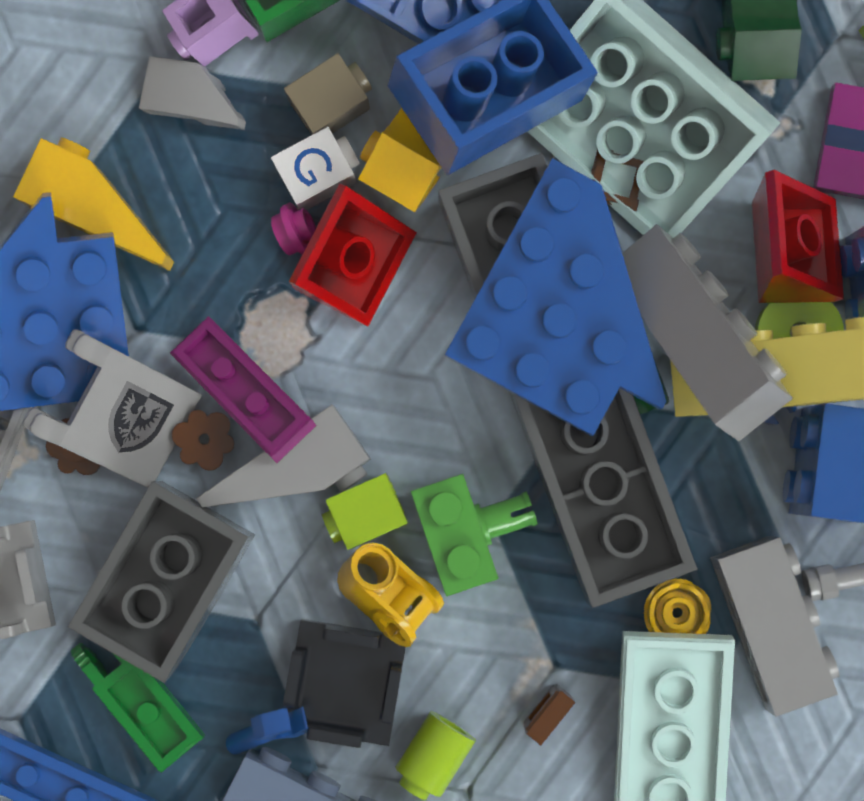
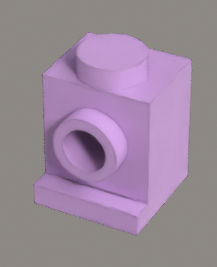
M175 0L162 10L173 28L167 34L173 47L185 61L194 57L204 67L246 36L252 40L259 35L258 30L239 0Z

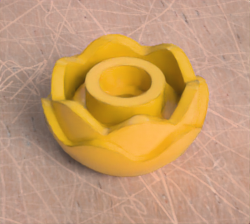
M671 579L657 585L649 593L644 605V620L649 632L706 634L710 628V599L703 589L686 579ZM678 607L682 610V614L680 617L675 618L672 615V611Z

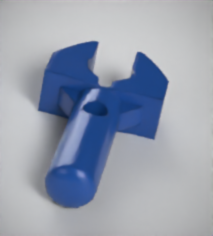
M304 707L289 713L287 708L279 709L251 718V726L234 732L227 737L226 748L231 754L237 755L275 739L292 738L306 734L308 725Z

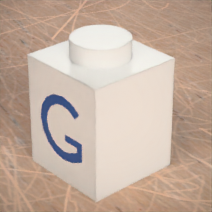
M329 127L271 157L299 210L302 208L308 210L332 197L339 183L347 187L357 183L352 168L360 165L347 138L343 136L336 140Z

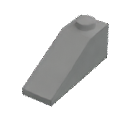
M330 405L312 418L317 426L278 463L264 451L196 499L203 508L328 490L334 485L337 486L340 492H343L367 475L362 466L370 461L371 458L336 407Z

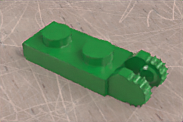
M79 643L71 650L77 665L81 667L82 671L95 685L92 690L161 773L206 736L162 681L115 654L114 656L121 665L108 675L103 664L89 647Z

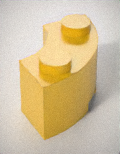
M402 107L382 134L375 130L368 139L360 155V159L366 162V165L358 180L413 212L421 206L439 181L440 177L436 174L442 167Z

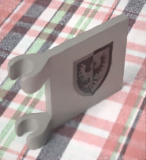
M77 329L73 330L65 343L66 349L97 365L95 373L67 424L34 407L28 411L22 425L30 430L33 435L59 445L148 488L152 481H156L175 446L172 439L173 429L179 423L188 422V416L194 411L202 394Z

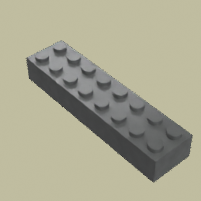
M542 153L438 190V202L474 299L478 295L547 169ZM619 388L595 434L590 436L509 391L582 592L590 607L595 608L697 570L633 395Z

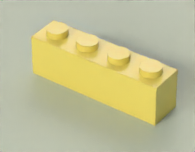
M864 317L845 320L846 330L826 332L825 323L792 326V337L773 339V330L756 331L757 335L751 341L760 352L766 348L787 373L780 381L793 399L782 408L864 400ZM670 360L675 417L708 415Z

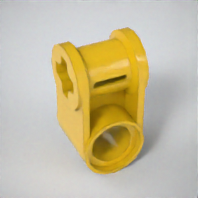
M368 543L362 545L342 564L338 571L337 583L344 597L367 615L386 637L400 646L410 647L416 639L415 631L430 613H438L444 605L442 596L432 584L414 573L389 548L382 544ZM358 564H366L375 571L377 584L368 583L361 578L357 569ZM411 605L412 609L405 615V611Z

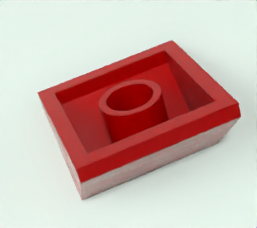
M775 169L765 172L752 201L758 303L837 302L844 300L836 199Z
M339 183L289 283L296 291L368 327L417 232L354 190Z

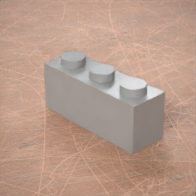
M767 536L710 557L765 710L777 717L838 695L833 679L839 677V670L829 647L821 648L814 627L820 625V618L811 597L808 594L805 596L801 595L795 578L796 575L801 574V567L790 543L783 545L780 537Z

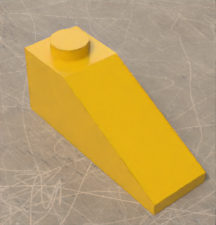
M63 137L60 138L57 145L40 138L13 197L31 208L42 193L51 192L56 220L89 235L113 232L116 247L170 271L174 264L173 259L104 173L87 159L91 151Z

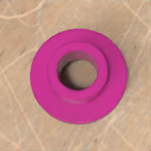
M289 202L281 206L280 213L271 217L274 235L283 251L289 256L297 252L303 255L316 230L315 223L309 212L305 208L298 210L294 204Z

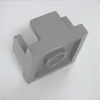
M35 520L0 527V639L55 626L56 622Z

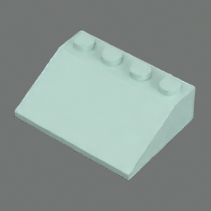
M594 0L573 25L570 32L594 65L598 74L581 102L527 132L564 165L601 184L603 191L608 192L618 202H610L612 204L610 206L642 235L657 224L674 238L683 232L772 134L780 122L738 84L731 81L729 76L643 0ZM597 149L606 160L600 182L591 174ZM632 158L644 161L638 168L636 175L637 185L640 189L637 198L639 204L636 212L614 195L629 198L637 167L622 163Z

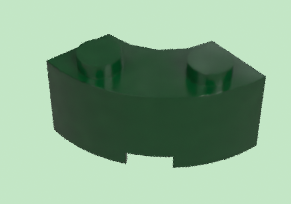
M722 0L723 28L717 29L716 53L718 61L727 60L731 81L796 79L802 33L797 0Z

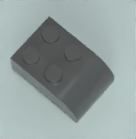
M152 481L68 627L165 683L193 644L255 534L208 507L202 508L198 501L163 481Z

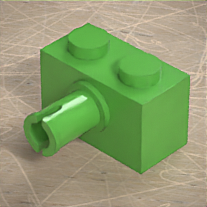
M463 474L411 491L446 597L499 579L488 546L493 545L491 539L531 525H538L535 513L532 510L511 517L512 512L532 506L527 491L522 492L521 495L480 508L479 503L473 504Z

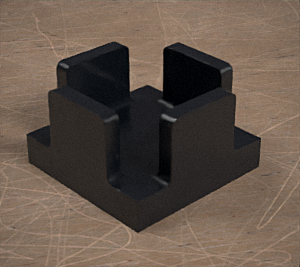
M301 619L296 647L291 654L283 706L287 708L288 713L304 707L308 725L306 739L361 748L362 742L389 746L406 647L393 642L382 632Z

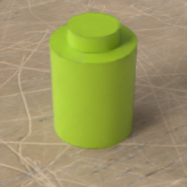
M430 711L395 766L396 770L402 775L398 783L405 790L422 800H427L430 794L441 797L473 747L476 739L449 719Z

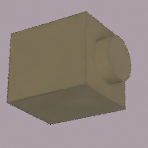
M339 53L284 88L288 101L311 135L326 127H329L333 134L370 110L366 93L372 90L368 79L356 62L347 66Z

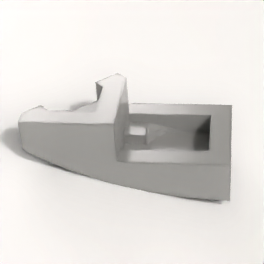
M149 56L139 109L153 115L195 119L210 126L245 130L246 125L243 116L235 110L224 92L226 89L220 79L210 74L206 67L194 62Z

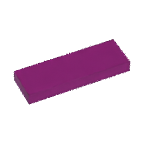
M209 316L170 352L183 368L276 463L285 457L317 426Z

